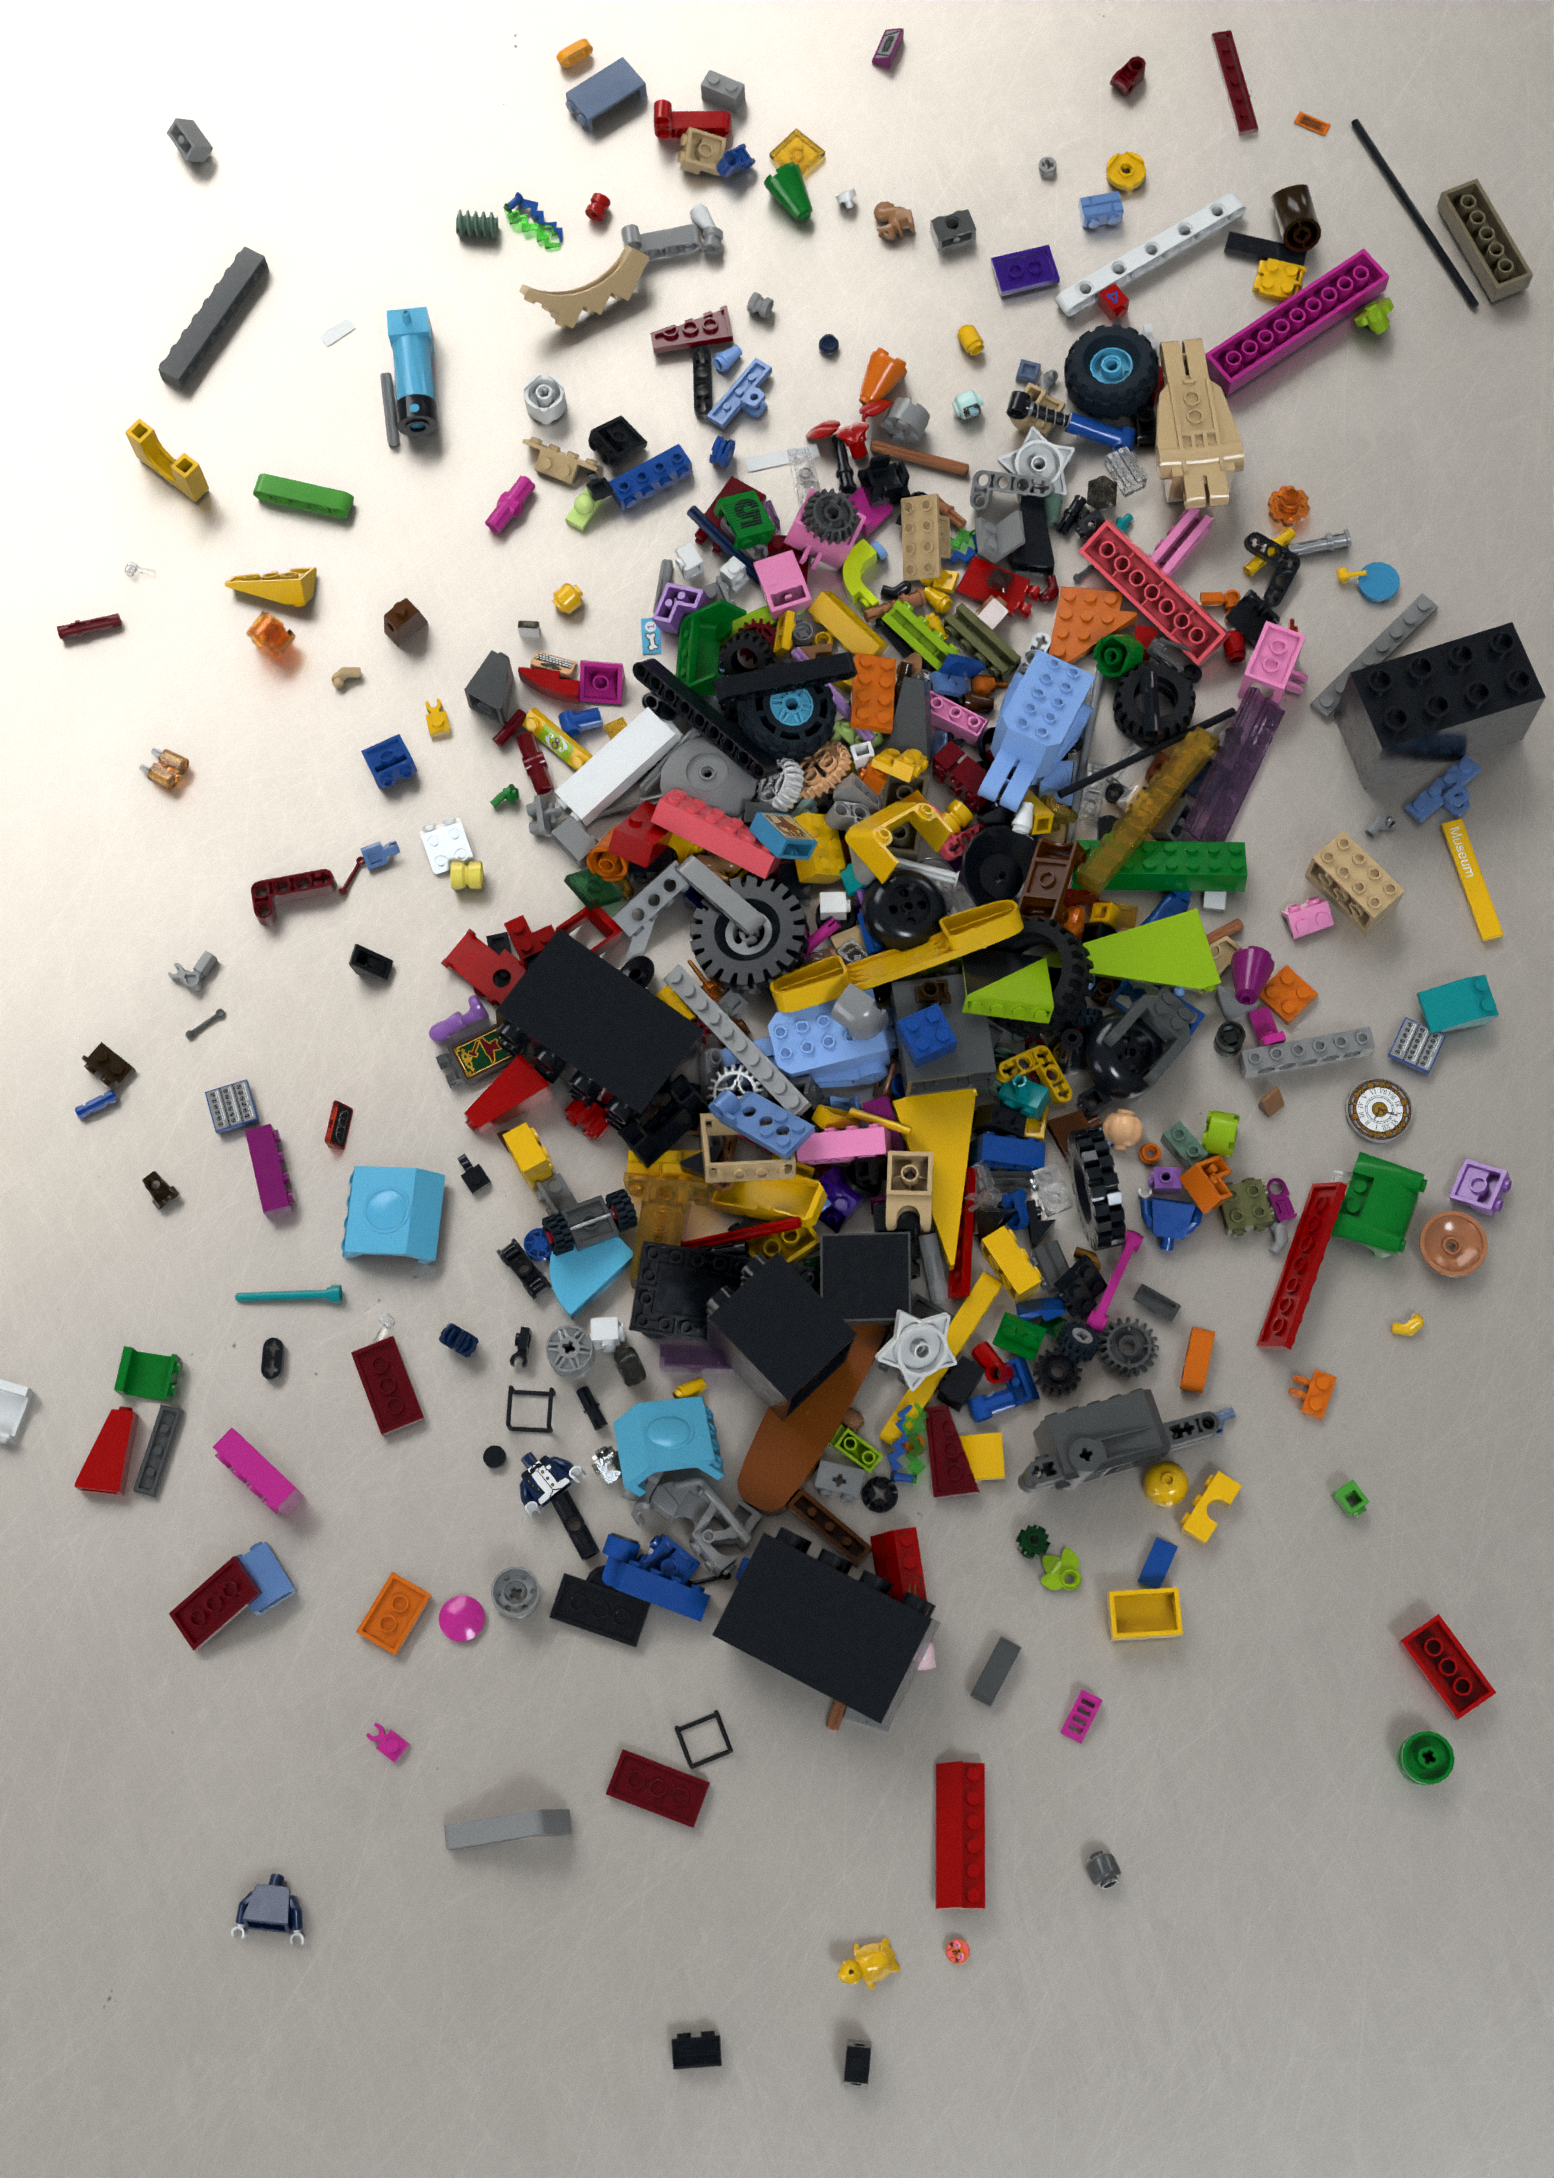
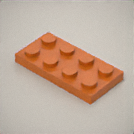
M855 653L854 663L858 674L852 678L850 728L891 734L893 730L897 659Z

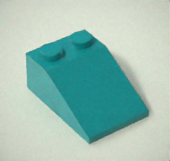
M1486 975L1464 978L1417 993L1430 1034L1486 1025L1499 1015Z

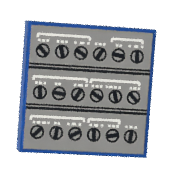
M1405 1017L1387 1057L1428 1075L1446 1035L1443 1033L1430 1034L1427 1026Z
M247 1079L205 1092L217 1134L259 1121Z

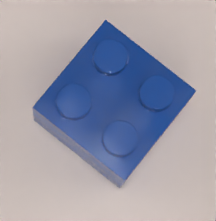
M938 1003L897 1021L896 1032L915 1068L956 1051L958 1041Z

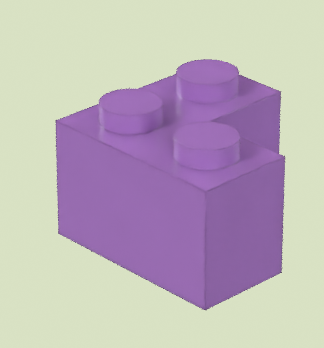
M667 582L652 620L661 631L679 634L682 619L686 615L710 605L711 600L704 590Z

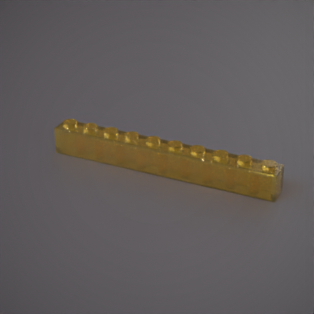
M1199 726L1193 732L1190 731L1186 735L1183 745L1175 748L1172 758L1163 763L1158 775L1152 776L1146 790L1142 789L1136 798L1137 801L1134 804H1129L1123 818H1118L1112 827L1113 830L1103 836L1100 846L1093 848L1086 863L1082 862L1076 870V884L1097 897L1217 751L1218 737Z

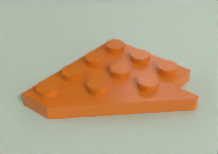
M1061 586L1049 654L1072 665L1095 649L1100 639L1118 633L1137 620L1138 614L1137 612L1121 611L1123 594L1121 592Z

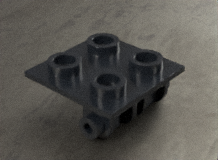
M1252 589L1244 595L1225 617L1238 632L1243 634V637L1253 647L1256 646L1266 621L1278 624L1280 621L1279 615Z

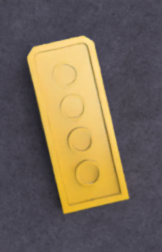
M796 1174L795 1179L734 1182L730 1190H720V1192L715 1190L710 1202L716 1211L742 1216L746 1215L747 1217L773 1222L799 1216L802 1227L810 1228L816 1225L828 1195L819 1181Z

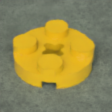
M1126 152L1121 155L1117 153L1107 163L1106 180L1117 189L1132 192L1145 179V162L1142 157L1133 152ZM1127 168L1130 169V171H1129L1128 174H1125V173H1123V171H1122V169H1123V170H1126Z

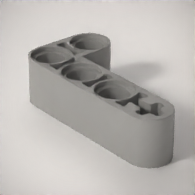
M634 224L626 225L621 229L623 248L627 244L650 257L649 260L694 252L702 247L698 226L694 224L643 234L639 233L638 226Z
M979 470L973 476L970 504L974 509L980 511L987 510L991 505L993 491L1048 498L1054 493L1055 486L1051 480L1042 477ZM986 474L988 477V483L984 486H981L979 484V478L980 476ZM1003 477H1006L1009 482L1006 488H1000L999 481ZM1022 480L1029 482V487L1025 491H1021L1019 488ZM1045 482L1049 486V490H1045L1044 493L1042 490L1034 488L1035 485L1044 486ZM983 495L985 497V504L978 507L976 499L978 496Z
M837 801L825 815L824 820L830 828L847 832L851 826L871 815L869 809L863 804ZM849 846L856 879L861 884H871L876 876Z

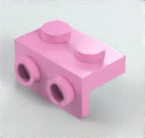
M1319 896L1307 899L1306 903L1301 905L1299 903L1287 906V910L1281 911L1282 916L1286 917L1291 938L1293 939L1334 925L1328 901L1319 898Z

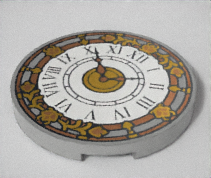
M1372 1078L1361 1082L1352 1090L1347 1099L1345 1114L1349 1126L1356 1134L1369 1141H1373V1143H1387L1396 1140L1407 1130L1412 1120L1413 1107L1409 1095L1400 1085L1388 1079Z

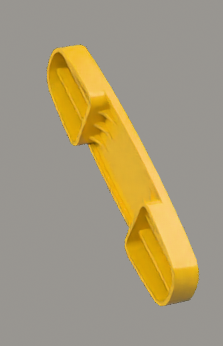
M999 900L946 916L939 921L942 932L931 936L927 943L908 950L889 949L847 965L844 964L840 955H835L784 974L770 983V990L777 1010L788 1013L832 1001L840 997L849 983L863 991L931 968L1012 937L1024 928L1018 905L1013 900Z

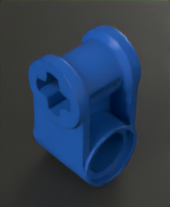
M741 144L727 151L717 163L716 169L721 176L730 177L740 171L747 170L756 161L747 152L746 145Z

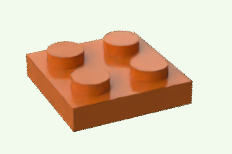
M1285 965L1265 985L1258 999L1269 1007L1285 1024L1289 1025L1318 996V993L1289 966Z

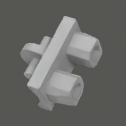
M541 795L534 796V802L526 805L528 815L531 818L537 816V821L529 823V831L534 836L545 835L548 838L552 837V825L557 824L556 818L562 815L561 809L555 808L554 803L543 800Z

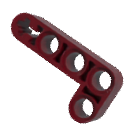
M321 869L257 881L251 887L254 913L262 925H272L277 919L275 904L329 895L337 888L336 880L330 870ZM309 883L307 888H300L302 884ZM282 887H288L285 892H279ZM261 891H267L264 896H258ZM263 911H270L268 915L261 916Z

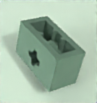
M1180 1120L1162 1134L1160 1142L1186 1171L1195 1163L1207 1159L1209 1153Z

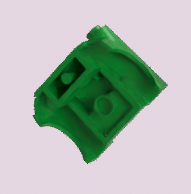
M1359 1152L1351 1181L1331 1232V1237L1359 1243L1369 1248L1379 1258H1386L1390 1255L1397 1256L1399 1252L1403 1253L1406 1245L1405 1237L1418 1203L1419 1192L1424 1193L1428 1180L1424 1179L1425 1174Z

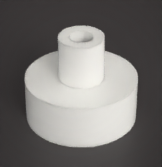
M851 188L835 196L837 202H844L846 209L854 206L852 198L857 195L854 188Z

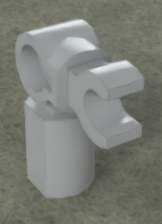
M204 951L194 966L193 972L185 971L181 964L175 963L174 966L179 972L177 974L169 972L168 975L172 980L180 981L186 985L191 991H198L203 986L202 978L207 976L217 958L213 954Z

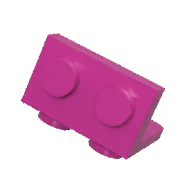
M862 487L848 499V501H855L853 507L858 508L859 513L867 516L860 530L865 537L872 533L893 512V507L890 504L871 508Z

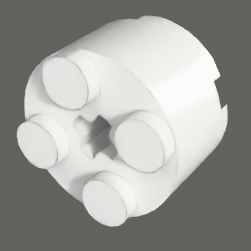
M547 374V376L535 375L525 384L524 399L526 409L533 419L543 424H549L564 413L567 406L562 382L556 376Z

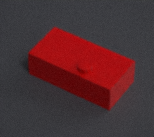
M644 801L614 829L607 852L647 868L669 847L668 843L673 833L650 822L657 806Z
M1439 1614L1399 1641L1455 1720H1459L1496 1693Z

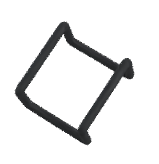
M509 1386L506 1415L507 1428L510 1431L552 1433L553 1396L556 1395L554 1388L551 1387L549 1392L515 1390L513 1386ZM513 1394L549 1396L547 1428L512 1427L510 1422Z
M714 1710L713 1714L681 1727L675 1726L677 1737L688 1766L691 1769L733 1752L718 1710ZM716 1717L728 1750L692 1763L681 1731Z

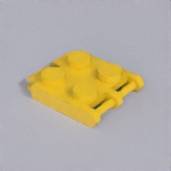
M1268 258L1267 261L1260 260L1252 291L1259 293V297L1284 302L1292 297L1293 288H1295L1294 295L1302 288L1303 283L1301 281L1307 268L1302 265Z

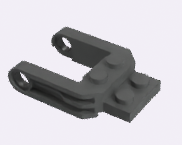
M1163 986L1156 995L1143 994L1124 1013L1125 1016L1111 1029L1112 1031L1102 1039L1107 1046L1112 1047L1137 1018L1141 1016L1142 1020L1163 1041L1169 1044L1149 1068L1150 1072L1142 1078L1149 1086L1162 1076L1191 1041L1189 1024L1196 1016L1166 986Z

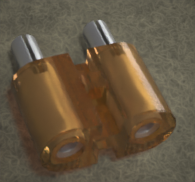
M154 747L151 753L158 757L159 762L157 764L154 763L152 767L141 764L139 769L148 774L149 780L171 790L178 783V776H183L186 772L189 760L169 749L162 751Z

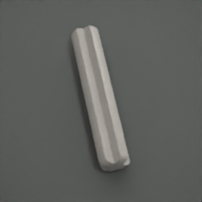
M663 559L661 563L653 613H655L666 583H670L673 561L670 559Z

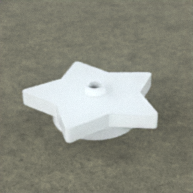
M1032 426L1022 447L999 457L998 463L1010 474L1049 479L1054 483V493L1060 494L1061 497H1066L1067 489L1063 470L1072 457L1075 448L1054 445L1048 442ZM1039 465L1041 469H1036L1034 466ZM1022 480L1019 484L1021 491H1025L1029 487L1027 480ZM1046 482L1044 483V486L1035 485L1034 487L1036 489L1042 490L1043 493L1045 490H1049V486L1046 485ZM1017 494L1018 503H1021V497L1026 495Z
M898 1309L896 1312L894 1335L878 1351L875 1358L879 1362L899 1368L908 1388L914 1391L927 1376L939 1369L957 1365V1361L949 1349L946 1340L951 1316L944 1312L919 1319Z

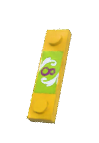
M534 707L529 710L522 726L529 732H533L536 738L576 771L593 757V755Z

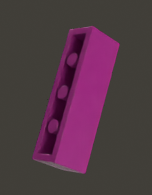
M271 1124L245 1130L263 1213L269 1218L292 1212V1204L295 1203L292 1191H288L287 1184L290 1183L288 1171H284L282 1165L286 1161L283 1150H279L278 1143L281 1142L278 1129L274 1130Z

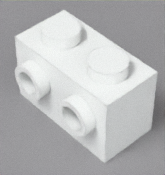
M618 1317L590 1318L591 1341L595 1350L603 1349V1352L610 1353L622 1348L621 1342H625V1328L623 1323H619Z

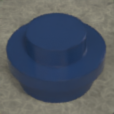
M831 334L824 335L819 341V349L824 354H833L839 348L837 338Z

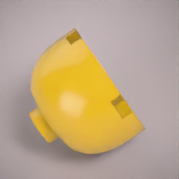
M1161 1461L1153 1464L1146 1471L1143 1478L1145 1496L1155 1505L1165 1507L1178 1505L1185 1498L1188 1491L1189 1480L1186 1472L1180 1465L1172 1461Z

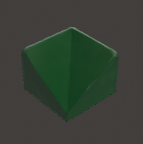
M1056 1317L1045 1322L1042 1319L1039 1326L1047 1329L1045 1337L1056 1342L1067 1320L1062 1317Z

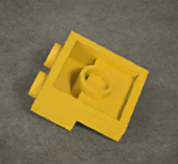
M886 748L873 758L871 767L910 783L913 779L918 778L922 772L926 771L929 761H927V756L922 755V752L917 749H907L904 753L900 754V751L896 749Z

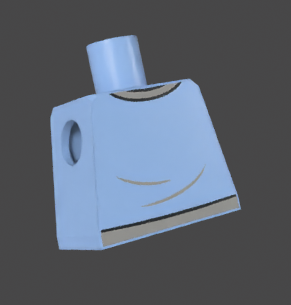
M1060 761L1048 776L1034 779L1031 785L1040 786L1039 797L1072 806L1074 793L1059 798L1057 791L1075 783L1077 761Z

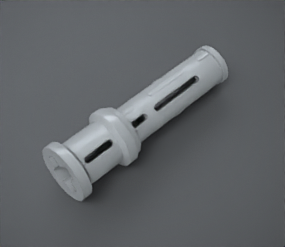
M1344 529L1340 533H1326L1321 538L1287 544L1286 549L1297 556L1321 550L1331 552L1335 548L1351 547V537L1349 530Z

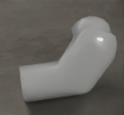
M1050 370L1038 380V386L1047 390V395L1049 396V388L1055 383L1058 373L1055 370Z
M1377 816L1365 830V833L1369 837L1374 838L1379 830L1395 828L1397 820L1392 816Z
M1274 1222L1270 1230L1275 1234L1276 1240L1269 1248V1252L1278 1256L1288 1242L1287 1228L1283 1223Z

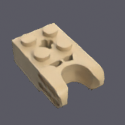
M888 1151L886 1190L887 1231H894L897 1228L898 1218L905 1211H913L919 1216L922 1231H931L933 1152ZM908 1174H913V1179L911 1180L905 1177H908Z

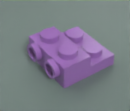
M1465 1158L1449 1199L1450 1201L1471 1207L1472 1211L1494 1217L1495 1212L1501 1211L1503 1207V1200L1501 1198L1504 1192L1508 1193L1510 1191L1512 1181L1508 1171Z

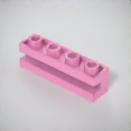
M1198 508L1189 509V511L1185 510L1179 518L1180 522L1176 526H1171L1167 532L1166 539L1164 541L1161 539L1157 543L1152 556L1148 555L1170 577L1211 529L1213 518L1207 514L1204 518L1199 515L1200 509Z
M930 690L931 725L947 733L951 732L955 737L966 740V743L977 748L978 738L983 731L988 729V719Z

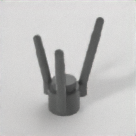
M1163 637L1159 640L1154 638L1146 650L1149 657L1156 660L1159 664L1165 660L1174 668L1183 672L1184 668L1164 655L1167 647L1164 645L1190 651L1191 648L1168 641Z

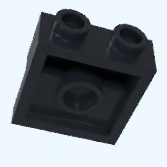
M622 415L592 429L588 439L589 447L593 451L597 450L602 455L603 462L607 465L610 464L613 468L629 461L632 454L646 448L647 441Z
M1085 1254L1053 1284L1058 1292L1056 1296L1067 1305L1066 1311L1073 1318L1079 1317L1080 1319H1083L1098 1305L1094 1299L1108 1286L1091 1258Z

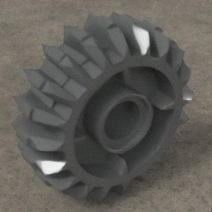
M834 488L830 489L829 493L826 489H823L821 493L817 491L813 496L809 497L808 503L804 506V525L809 526L807 533L814 532L813 539L817 538V536L820 537V543L827 540L828 545H830L834 540L838 545L841 540L845 542L849 537L853 536L854 530L858 527V508L853 507L855 501H848L849 494L845 495V497L842 496V490L838 491V493H835ZM827 514H831L835 519L829 518Z
M1126 1317L1125 1324H1123L1121 1318L1117 1319V1326L1110 1322V1330L1104 1328L1102 1332L1105 1336H1100L1099 1339L1104 1343L1100 1344L1098 1349L1104 1351L1099 1354V1358H1107L1103 1362V1366L1111 1364L1109 1372H1114L1116 1368L1119 1370L1117 1373L1119 1377H1121L1123 1371L1126 1372V1378L1131 1377L1132 1371L1136 1377H1139V1369L1146 1373L1148 1371L1147 1366L1153 1367L1154 1365L1151 1359H1157L1158 1357L1156 1353L1152 1352L1159 1349L1158 1345L1152 1344L1158 1340L1155 1336L1150 1337L1153 1329L1145 1331L1147 1323L1144 1322L1142 1326H1139L1138 1318L1134 1320L1133 1324L1130 1323V1317ZM1130 1343L1133 1345L1134 1351L1126 1352L1122 1345Z

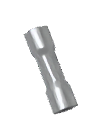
M937 1233L918 1236L928 1282L930 1302L948 1300V1287L944 1277Z

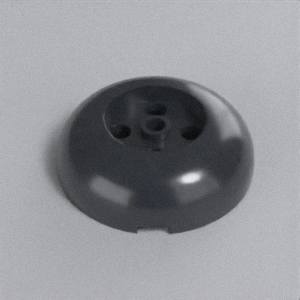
M898 869L892 872L885 883L882 884L876 878L870 884L862 900L861 913H863L864 926L867 932L880 946L887 950L896 949L904 951L925 944L931 936L942 932L939 921L947 916V906L941 890L929 877L914 870ZM899 891H903L906 897H902ZM917 904H923L925 909H919ZM890 906L896 908L895 914H891L889 909ZM911 918L914 920L915 925H908L906 921Z
M1125 1012L1107 1014L1093 1023L1086 1035L1083 1050L1084 1058L1087 1059L1089 1067L1088 1074L1092 1081L1104 1093L1117 1099L1136 1098L1148 1092L1157 1081L1149 1086L1142 1078L1150 1072L1149 1068L1164 1052L1159 1036L1140 1016L1112 1047L1107 1046L1102 1041L1112 1031L1111 1029L1125 1016Z

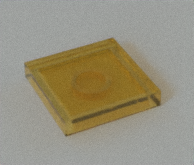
M797 128L769 153V157L780 166L791 162L798 164L802 176L825 156V150Z

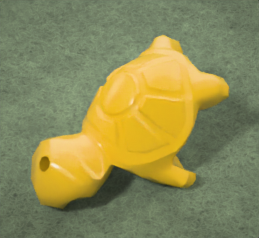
M884 1938L879 1943H870L861 1948L859 1944H854L853 1954L856 1960H845L838 1970V1978L844 1983L854 1985L859 1983L863 1977L865 1985L870 1989H875L874 1982L883 1980L892 1972H899L900 1965L896 1962L895 1953L890 1947L889 1939Z

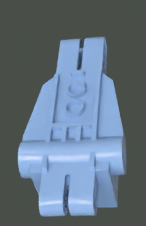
M1039 649L1037 650L1025 674L1017 672L1005 694L990 747L995 759L977 795L995 803L1000 793H1003L999 805L1017 813L1033 780L1048 776L1083 733L1094 707L1085 704L1095 680V675ZM1010 774H1013L1011 780H1009L1008 777Z
M873 988L863 991L875 1000ZM838 999L794 1012H776L768 1024L770 1036L752 1041L786 1078L812 1076L820 1088L858 1086L884 1080L888 1076L887 1067H891L890 1056L895 1055L894 1049H897L890 1006L880 1009L886 1010L889 1022L883 1030L874 1038L857 1040L850 1037L847 1028L831 1018L832 1009ZM727 1047L721 1050L723 1067H727L729 1072H731V1065L734 1064L738 1071L739 1066L743 1065L740 1060ZM736 1077L727 1080L728 1087L733 1085ZM743 1078V1090L746 1092L753 1091L751 1082Z

